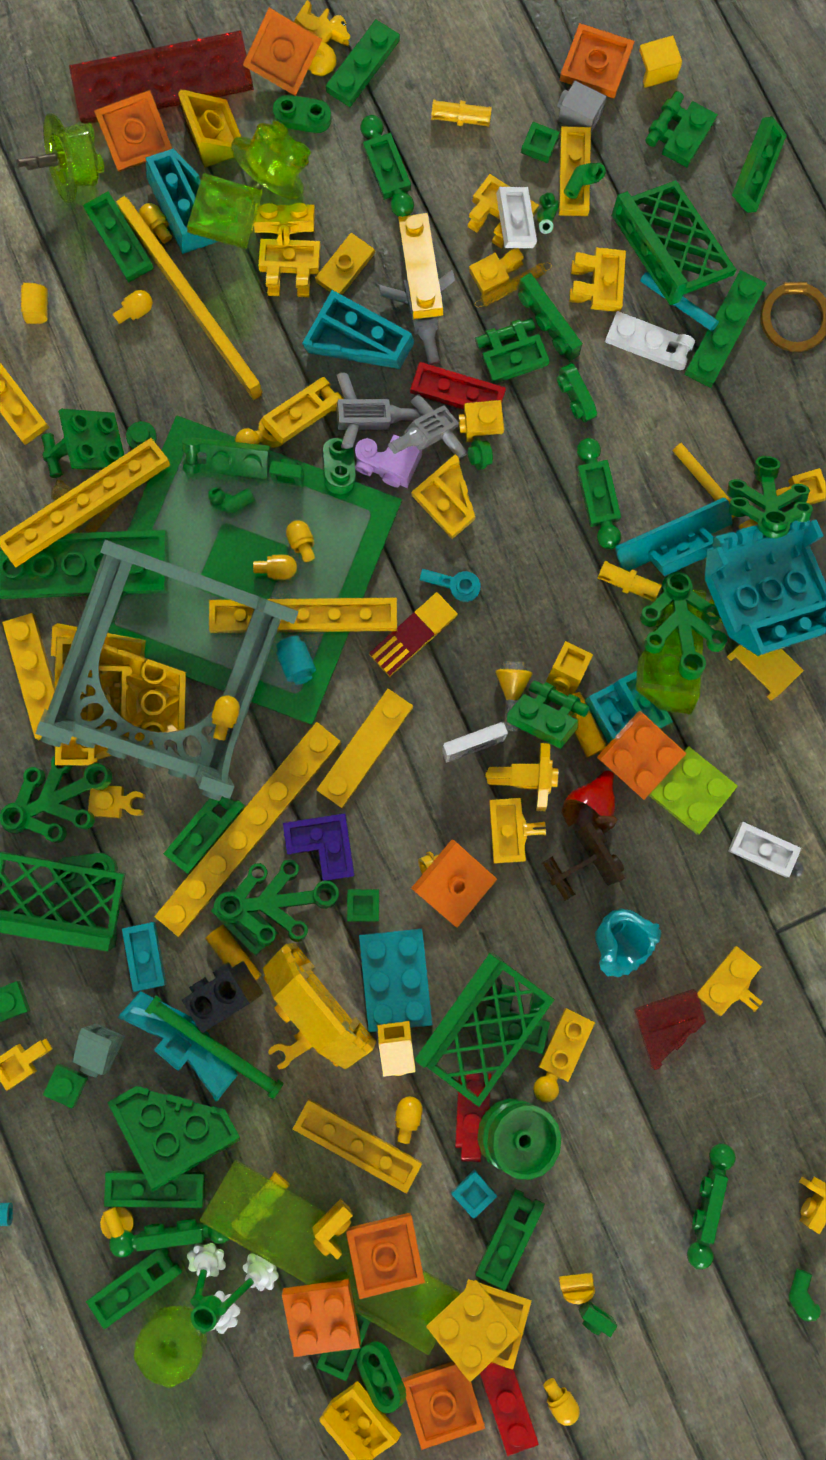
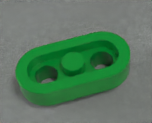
M283 95L273 105L274 119L282 128L322 133L330 127L332 122L330 107L322 100ZM286 107H292V109L288 111L283 110ZM314 111L321 112L319 115L312 114Z
M570 363L561 367L556 380L561 392H567L571 400L570 408L576 419L580 418L584 423L596 418V406L575 365Z
M332 438L326 441L322 453L324 484L329 491L335 494L350 492L354 487L356 477L353 447L349 449L342 448V438Z
M104 853L70 856L58 860V862L95 868L96 864L102 863L104 870L118 871L114 858ZM57 869L60 875L63 874L64 870ZM72 872V876L68 879L63 878L70 889L82 888L87 884L80 873ZM88 875L91 880L98 877L94 875ZM103 877L95 883V886L106 885L114 879Z
M373 1341L363 1346L357 1354L356 1362L370 1398L379 1411L392 1413L401 1407L406 1399V1389L389 1349L383 1343ZM375 1355L378 1357L380 1363L376 1361ZM389 1387H391L394 1396L389 1392Z

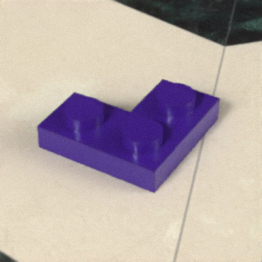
M345 813L283 823L287 855L319 850L323 881L355 877Z

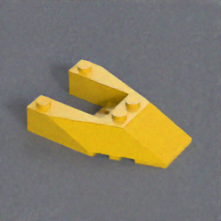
M288 943L262 968L265 974L263 978L269 985L273 999L278 1003L274 1009L286 1023L291 1020L300 1030L296 1036L308 1050L313 1047L319 1054L329 1059L334 1066H340L346 1070L374 1049L376 1040L357 1017L354 1019L350 1018L312 970L315 966L297 944Z

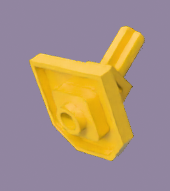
M541 743L539 764H512V767H489L485 777L489 785H511L521 789H537L536 811H546L548 794L551 793V787H557L558 768H552L553 760H550V743Z

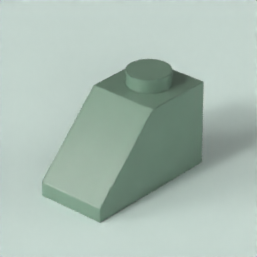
M97 1023L81 1028L73 1063L80 1065L79 1070L92 1077H98V1074L104 1075L109 1073L125 1036Z

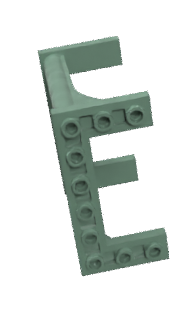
M105 539L100 551L104 555L48 710H44L35 734L42 736V742L56 747H60L61 743L69 745L73 736L77 738L75 742L82 746L94 748L95 744L108 748L107 753L112 756L125 759L126 755L138 758L137 763L142 766L156 769V766L159 765L168 768V774L181 779H186L187 775L195 777L198 788L203 790L202 795L219 801L222 796L230 799L235 787L228 774L233 750L281 619L294 624L299 611ZM132 564L254 608L222 695L234 697L240 705L237 723L234 724V728H228L225 741L213 738L216 724L212 723L213 718H211L213 710L200 722L186 729L173 732H155L139 728L126 721L113 709L105 697L99 678L100 654ZM90 670H92V677H88ZM86 685L94 687L95 695L80 699L82 692L87 693ZM91 703L101 704L104 711L98 719L86 721L81 718V710L86 705ZM107 719L114 720L117 723V727L114 730H110L111 726H104L102 728L98 726L102 725ZM204 727H213L212 731L208 734V736H212L209 743L201 733ZM129 732V737L123 736L125 733ZM138 732L143 733L145 736L142 741L135 739V735ZM191 735L199 740L201 752L198 756L192 757L185 752L183 740L186 736ZM151 739L154 743V746L149 745ZM166 740L175 741L178 754L170 746H167V749H165L163 746Z

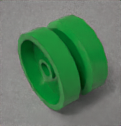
M508 1098L496 1102L485 1112L479 1124L477 1139L480 1151L489 1164L516 1179L532 1180L543 1176L554 1166L560 1154L562 1138L559 1126L549 1112L522 1099Z

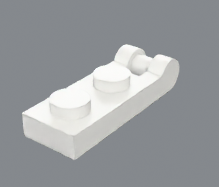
M619 311L616 312L605 340L608 344L676 370L685 369L688 361L687 353L692 351L695 344L694 338L689 335L676 334ZM668 345L676 348L675 353L666 351Z

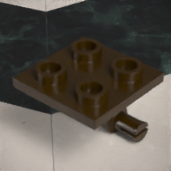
M591 822L575 831L576 836L589 855L587 859L564 872L561 871L553 856L542 862L551 877V880H549L551 885H556L564 901L576 895L566 878L591 862L594 863L607 886L625 879L622 871H624L622 862L617 855L610 854L605 846L607 839L598 826L593 827Z

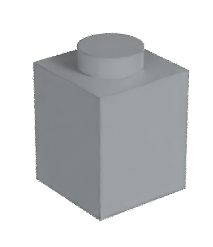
M574 81L570 90H564L557 104V107L560 108L558 121L569 127H591L592 132L603 113L606 96Z

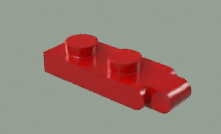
M483 1072L465 1075L467 1088L479 1096L485 1088ZM488 1072L489 1081H490V1079H491V1073ZM458 1076V1081L462 1084L461 1076ZM458 1092L455 1148H461V1161L481 1162V1151L477 1139L478 1129L485 1112L490 1108V1093L480 1107H478Z

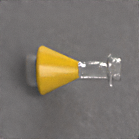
M505 661L502 662V669L495 671L506 698L505 721L500 722L505 724L507 731L520 732V728L507 723V713L518 702L533 673L527 671V663Z

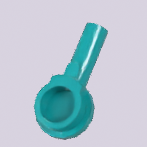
M422 569L419 579L420 581L449 588L455 599L461 602L474 600L481 588L479 578L468 571L459 572L454 577Z

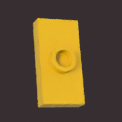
M350 233L315 277L316 283L329 292L334 290L343 295L375 255V249L353 233Z

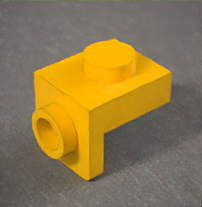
M501 400L464 403V413L458 415L459 431L460 433H465L466 442H472L473 436L504 433Z

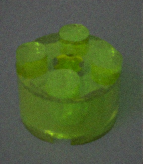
M181 1305L161 1308L149 1318L140 1331L135 1344L134 1360L142 1374L150 1381L171 1388L187 1380L198 1368L207 1348V1334H202L193 1326L190 1318L193 1309ZM174 1341L177 1345L174 1348H170L167 1344Z

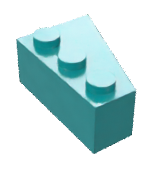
M174 148L145 158L148 183L163 214L166 216L168 225L182 254L237 236L238 215L232 209L229 210L219 200V195L213 189L210 190L199 179V174Z
M331 290L302 344L307 353L400 369L415 342L412 333Z

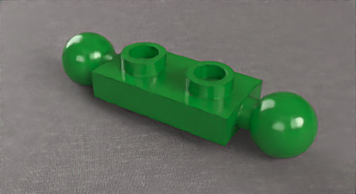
M368 115L362 120L360 125L362 135L368 139L363 142V149L383 200L393 197L391 210L397 217L411 215L414 210V201L409 194L405 193L411 191V182L392 134L390 132L382 135L384 130L382 120L376 115Z
M585 438L577 446V455L586 464L579 465L577 473L590 527L598 525L601 527L597 533L599 545L605 549H613L620 544L622 535L620 530L612 523L620 521L622 517L608 460H597L601 453L598 441L593 438Z
M723 1143L716 1144L710 1150L709 1160L713 1165V1170L709 1169L708 1176H704L701 1180L699 1195L703 1197L700 1210H695L692 1219V1229L695 1230L694 1234L697 1236V1241L688 1248L687 1259L692 1267L699 1270L708 1268L713 1262L714 1255L709 1245L714 1244L728 1183V1177L725 1174L726 1170L730 1169L736 1160L734 1150L729 1145Z
M224 1216L215 1217L210 1221L209 1225H206V1222L197 1223L196 1219L181 1220L177 1222V1226L164 1228V1223H155L144 1226V1231H141L138 1235H133L130 1231L124 1230L121 1236L117 1238L111 1237L109 1248L112 1254L122 1258L129 1256L134 1249L138 1252L202 1243L205 1239L209 1238L214 1243L223 1244L231 1239L234 1228L230 1219Z

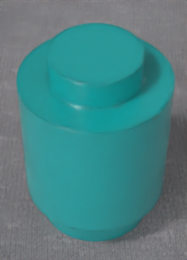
M299 636L285 638L276 644L278 650L276 656L288 682H295L296 685H300L313 678L312 674L316 671V667L305 642L301 641Z

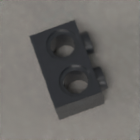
M244 961L234 967L228 962L212 972L215 976V979L208 982L207 978L204 977L189 987L192 993L183 998L182 1002L201 1033L264 994ZM230 982L234 985L236 991L231 987Z

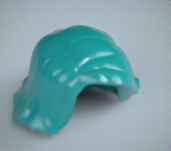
M623 908L613 910L606 915L595 932V941L601 954L599 965L606 976L621 977L622 975H629L632 971L637 970L641 964L645 963L648 957L655 951L657 943L660 942L661 930L659 929V924H653L650 920L643 918L636 912Z

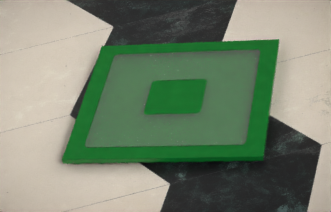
M176 415L161 450L169 459L170 466L149 479L127 531L166 530L168 533V563L264 599L364 598L402 499L355 482L353 489L346 494L332 493L324 484L323 469L270 450L269 470L271 461L280 462L281 459H290L297 462L298 465L302 466L304 472L302 487L272 482L270 474L268 479L204 472L196 474L185 473L183 471V460L186 458V453L182 451L183 439L202 438L235 442V437ZM199 452L198 458L206 459V453ZM214 487H220L223 492L234 496L249 488L256 501L236 513L229 514L216 510L210 505L208 492ZM301 520L311 530L314 537L312 550L315 559L310 562H304L301 554L296 553L288 542L286 528L292 521ZM289 555L296 561L297 571L290 579L272 580V578H268L267 573H254L253 561H267V556ZM168 577L167 593L121 595L108 633L146 640L144 658L186 672V678L223 692L245 633H210L209 600L230 599ZM350 631L277 632L251 702L313 726ZM291 636H299L300 640L305 642L316 667V671L312 674L313 678L300 685L286 680L276 656L278 651L276 644Z

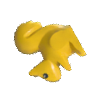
M307 0L294 22L322 38L308 70L316 76H325L333 71L337 64L335 52L327 43L331 39L348 46L350 34L347 32L345 19L341 15H336L329 20V9L326 8L321 16L317 17L311 13L312 5Z

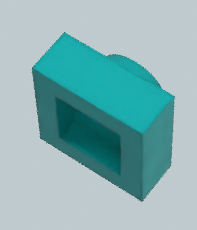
M475 1169L451 1192V1195L473 1219L498 1197L497 1193Z

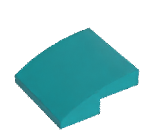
M642 668L585 699L586 704L590 707L589 711L608 744L638 711L644 713L660 729L673 722Z

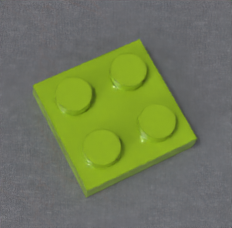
M688 746L684 750L687 754L648 796L696 835H699L738 785Z

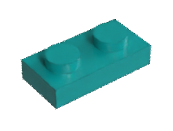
M156 922L122 928L133 992L167 985Z

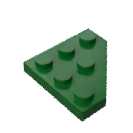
M135 1086L107 1102L152 1191L240 1141L239 1134L226 1110L223 1108L195 1103L193 1100L170 1094L157 1093L140 1086Z

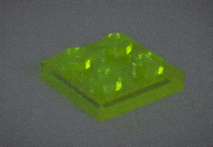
M203 173L188 221L187 232L247 249L263 190Z

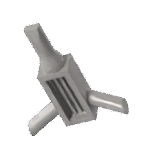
M450 270L439 279L440 292L455 281L453 270ZM407 279L404 280V291L379 285L381 297L408 304L414 334H418L424 343L428 364H439L440 359L435 342L436 330H438L437 316L413 320Z
M347 373L336 375L344 399H338L336 407L338 430H346L341 447L344 449L353 447L358 430H389L390 424L399 421H414L423 416L416 408H399L390 405L389 399H357L349 375Z
M420 394L415 396L411 403L423 416L412 421L404 431L405 435L388 444L390 450L396 454L410 446H416L420 451L443 439L452 453L458 456L459 460L468 453L453 434L459 422L445 405L434 410Z

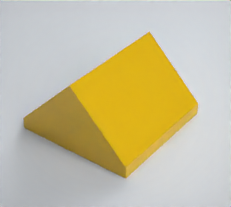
M182 89L179 91L178 95L183 113L204 168L242 155L247 151L227 99Z

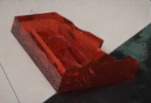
M694 989L633 1009L653 1070L659 1069L663 1065L661 1062L674 1049L678 1050L686 1042L690 1034L695 1033L706 1023L697 991Z

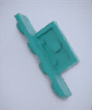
M721 498L617 545L615 550L620 568L630 571L651 561L663 576H666L694 562L707 558V548L713 547V536L711 534L732 524V516L728 511L729 501L726 498Z

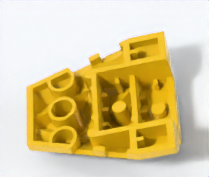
M56 637L54 692L74 638ZM103 644L99 659V678L104 695L113 709L129 723L145 730L173 732L184 729L186 672ZM92 670L89 671L88 677H92ZM86 685L87 693L82 692L80 699L95 695L94 687ZM98 703L88 704L81 710V718L86 721L96 720L103 714L104 709ZM107 719L98 727L111 726L110 730H114L117 727V723L114 720ZM129 732L125 733L123 736L129 737ZM141 732L135 735V739L138 741H142L145 737ZM73 736L69 745L61 743L60 747L54 746L55 765H90L97 763L99 759L112 756L107 753L108 748L95 744L94 748L82 746L75 742L77 738ZM152 739L150 740L149 745L154 744Z

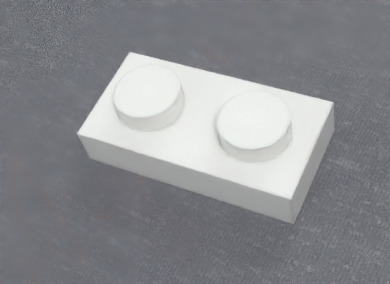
M499 187L496 197L504 247L534 248L537 238L528 187Z
M740 822L728 851L787 878L791 875L801 848L745 822Z

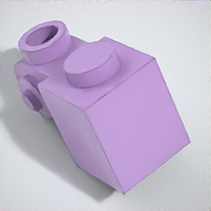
M393 435L390 442L398 439L399 436ZM362 439L357 443L355 447V469L358 472L367 476H371L372 472L379 474L383 478L382 480L390 486L398 488L401 485L408 488L422 457V450L419 451L416 446H410L394 454L389 447L384 452H377V444L372 439Z

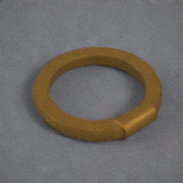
M783 282V285L770 292L763 302L760 321L765 335L774 345L786 351L802 352L814 348L826 337L825 296L817 288L807 284V282ZM803 294L817 304L821 313V325L816 335L806 341L793 342L782 338L774 330L770 317L773 303L781 296Z

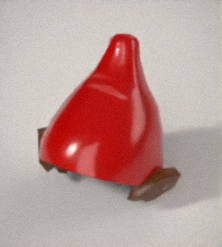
M605 770L591 783L573 790L564 801L561 813L569 827L573 824L583 827L591 822L593 827L598 826L603 833L614 828L618 819L614 817L616 802L613 793L614 773L612 771Z

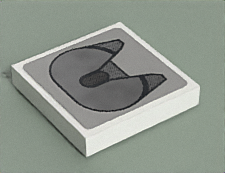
M500 722L444 743L442 754L445 762L453 761L504 742L508 734L505 724Z

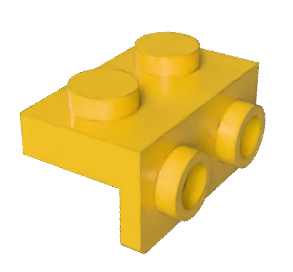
M358 1381L333 1398L319 1418L326 1431L334 1438L350 1460H373L376 1456L397 1443L401 1436L399 1430L385 1413L379 1411L374 1406L370 1395Z

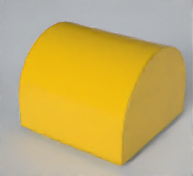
M23 283L21 285V312L26 324H42L48 320V289L43 285L36 283Z

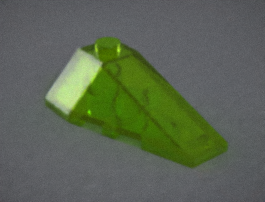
M693 589L696 594L706 600V591ZM673 602L664 609L653 632L674 613ZM687 603L688 611L701 619L702 612ZM676 629L665 640L661 652L653 654L644 649L637 664L635 690L660 710L691 715L700 697L701 676L694 680H687L679 673L678 664L682 657L678 629ZM692 630L695 652L702 655L703 637ZM655 640L650 641L654 645H659ZM687 666L688 669L694 670V668Z

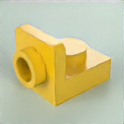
M565 641L546 682L554 685L557 691L567 696L574 694L593 654Z
M815 1176L812 1181L801 1177L799 1182L815 1193L812 1198H807L802 1205L800 1212L802 1217L799 1221L820 1234L826 1224V1183Z
M342 1199L312 1227L315 1236L313 1240L314 1245L326 1257L331 1253L337 1260L342 1255V1252L332 1237L334 1235L338 1237L343 1234L350 1226L351 1221L349 1219L353 1216L350 1207Z

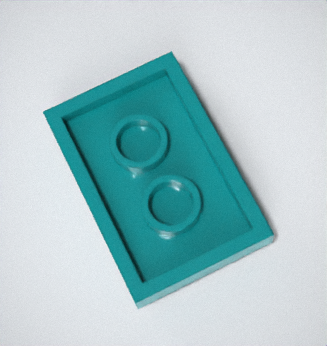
M422 928L359 935L368 1031H378L377 1025L405 1021L410 1022V1028L433 1025Z

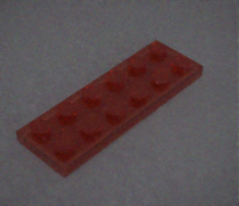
M241 30L69 65L81 124L86 125L98 122L94 110L148 90L151 91L158 110L181 105L178 95L181 89L213 97H222L254 90L250 69L243 66L247 55Z

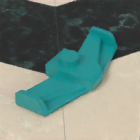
M140 991L120 1013L118 1018L162 1039L154 1051L177 1071L188 1061L213 1096V1099L218 1101L238 1076V1073L231 1066L154 1013H151V1015L146 1013L145 1010L153 1000V997ZM163 1003L198 1028L191 1016Z

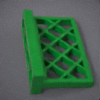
M676 180L631 196L628 191L617 195L611 216L670 306L680 302L684 294L734 276L737 269ZM673 193L678 204L660 200L661 196ZM643 203L654 207L653 213L643 212L637 205ZM657 208L674 213L672 221L655 216ZM677 215L689 218L693 223L692 227L675 222ZM652 224L669 229L667 237L655 233L651 227ZM672 230L688 235L687 243L670 238ZM692 237L704 240L708 245L707 250L691 245ZM667 246L683 251L682 259L670 256L666 250ZM687 253L704 258L702 266L685 261ZM707 260L720 263L723 269L716 271L707 268ZM682 269L699 274L698 279L688 282L681 272Z
M0 852V895L9 890L19 904L11 911L0 910V933L108 952L116 947L118 934L115 933L126 873ZM6 860L17 862L24 872L13 882L4 873ZM26 864H31L35 866L29 869ZM41 866L48 867L56 878L43 888L32 874ZM57 869L65 870L66 872L60 875ZM71 872L80 873L87 883L75 893L71 891L63 879ZM88 875H94L98 877L91 880ZM27 877L37 892L24 901L14 885ZM103 877L116 879L114 893L104 899L95 883ZM2 881L6 885L3 889H1ZM58 882L68 895V898L55 906L45 891ZM90 887L100 903L86 912L76 896ZM39 895L50 909L41 917L34 916L27 906L29 902ZM111 899H113L112 907L107 903ZM69 901H72L82 915L73 922L65 921L58 911ZM101 906L104 907L110 916L108 928L96 926L89 916ZM22 908L25 914L17 913V911ZM51 914H53L56 919L47 918V917L50 916ZM84 919L88 925L80 924L79 922Z
M489 953L414 1060L422 1067L430 1069L480 1107L555 999L505 963L495 953ZM503 970L514 978L516 992L498 994L496 980ZM519 982L530 990L521 991ZM492 987L494 995L486 996V994ZM535 993L545 1001L538 1012L525 1014L521 995ZM517 996L520 1015L502 1017L499 998ZM494 999L497 1018L480 1021L477 1007L481 1001ZM474 1013L475 1022L467 1023L471 1015ZM534 1017L527 1027L525 1018ZM521 1019L523 1034L519 1039L506 1041L503 1021ZM498 1022L501 1041L483 1044L480 1025ZM476 1026L479 1045L461 1047L459 1033L462 1028ZM455 1040L456 1048L448 1049ZM515 1044L508 1054L507 1045ZM502 1046L504 1061L499 1066L487 1067L484 1048ZM479 1049L482 1068L465 1070L462 1051ZM457 1052L459 1072L447 1073L437 1065L444 1054ZM497 1070L489 1081L488 1071ZM483 1072L485 1088L477 1096L467 1088L465 1075ZM455 1076H461V1082H462V1084H461L458 1080H456L454 1077H455Z

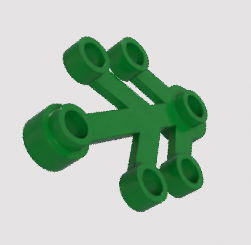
M761 456L756 459L753 472L756 480L761 482L762 494L747 486V483L743 480H730L727 495L732 499L728 511L735 517L748 516L758 523L757 528L766 537L779 538L789 533L792 522H807L810 520L813 507L806 503L810 489L803 484H794L790 490L777 496L774 479L778 477L781 463L774 457ZM749 501L764 509L765 512H762L757 508L751 506L749 504ZM790 503H795L793 509L785 513L780 511L781 508Z
M673 572L666 576L662 582L661 589L663 593L651 605L643 608L640 621L647 627L657 625L661 612L672 602L674 613L655 632L647 635L644 647L653 654L661 652L665 640L678 629L682 652L678 671L683 678L694 680L703 674L706 660L703 655L695 652L692 630L706 639L707 648L713 652H720L724 649L727 643V636L722 631L711 627L716 625L721 618L716 605L710 604L693 591L691 579L687 574ZM687 603L702 612L701 619L688 611ZM707 613H713L716 617H711ZM646 614H652L655 618H649ZM712 639H718L721 643H715ZM655 640L659 645H654L650 641ZM687 666L694 668V670L688 669Z
M54 755L51 760V770L39 799L29 804L34 788L44 783L45 773L36 767L27 768L23 774L24 782L16 801L6 805L0 812L2 827L7 832L14 834L29 829L44 835L48 841L54 843L64 841L67 836V830L63 825L57 823L46 824L33 818L45 811L73 822L80 829L87 830L91 828L95 822V817L90 811L84 809L75 810L61 803L92 788L96 790L107 788L112 781L111 770L102 764L93 763L85 769L83 778L57 790L63 774L68 773L73 765H65L59 769L58 765H55ZM37 772L38 778L32 782L31 775ZM100 773H104L103 781L98 783L97 776ZM20 813V820L15 824L14 816ZM86 814L87 822L81 825L80 818ZM55 828H58L59 835L53 838L52 832Z
M288 859L282 862L278 874L259 897L246 899L254 886L262 884L267 878V868L261 863H255L249 868L247 877L234 892H224L216 898L214 913L223 923H240L256 935V940L260 945L270 946L275 941V929L270 925H262L248 913L261 911L287 930L288 936L292 941L301 942L307 936V925L302 921H296L280 908L316 904L323 909L331 908L337 902L339 890L333 882L321 881L312 891L278 895L286 883L294 880L299 872L297 862ZM285 866H292L295 872L289 875L284 872L283 868ZM259 869L264 875L261 878H255L252 872ZM327 892L330 894L331 899L329 901H322L319 894ZM226 904H233L236 910L233 913H227L224 910V906ZM297 926L301 927L304 934L302 936H295L292 933V929ZM262 931H269L272 934V938L270 940H263L260 937V933Z

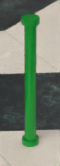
M157 995L153 998L145 1010L146 1013L149 1015L154 1013L267 1091V1096L271 1099L276 1097L284 1084L279 1079L274 1081L205 1032L201 1033L199 1028L161 1003V998Z

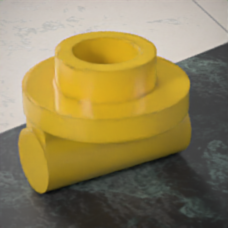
M125 1207L109 1208L103 1212L100 1221L102 1233L108 1239L121 1236L124 1230L131 1232L134 1226L133 1215Z
M593 1273L559 1276L563 1297L569 1303L583 1304L593 1298L595 1294Z

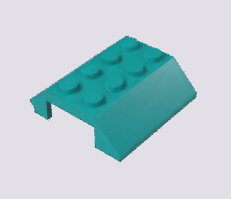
M817 519L811 522L810 520L807 522L794 521L790 524L789 533L779 538L766 537L759 531L757 525L737 530L736 533L729 532L713 537V547L707 548L705 581L727 634L731 639L757 656L826 634V582L810 545L824 537Z

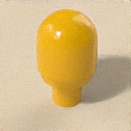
M153 203L144 204L139 209L140 216L163 244L169 242L172 239V235L167 229L168 222L166 216L157 205Z
M144 290L134 291L124 298V301L121 302L123 307L113 313V316L119 324L130 317L133 321L141 318L152 308L153 301L150 294Z
M301 520L292 521L286 528L288 542L296 553L301 554L304 562H310L315 559L312 550L314 537L311 530Z
M289 555L267 556V561H253V572L267 573L268 578H272V580L290 579L297 571V563Z
M222 696L215 702L211 716L213 718L212 723L216 724L213 734L215 739L225 741L228 728H234V724L237 723L240 705L232 696Z
M405 1097L400 1100L397 1106L395 1126L400 1128L397 1139L400 1143L410 1144L412 1131L418 1130V1126L421 1123L423 1107L421 1102L415 1097Z
M554 1378L548 1379L543 1384L544 1389L549 1395L547 1399L548 1408L558 1423L564 1426L573 1425L580 1415L578 1403L570 1391H567L565 1387L560 1388Z

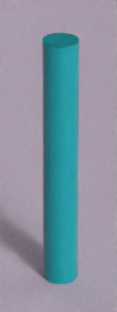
M645 272L640 282L665 299L650 274ZM683 296L680 302L673 304L711 332L719 323L718 320Z

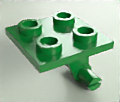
M61 408L58 413L64 438L55 444L54 434L47 433L41 436L45 451L42 453L43 460L48 464L51 478H59L63 475L59 460L67 455L69 456L71 469L102 470L124 456L114 412Z

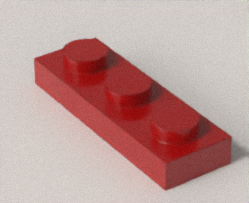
M423 362L418 364L410 389V394H420L423 398L463 410L464 403L501 400L502 404L506 392V387Z
M491 1362L480 1373L507 1456L535 1447L539 1445L514 1369L512 1370Z

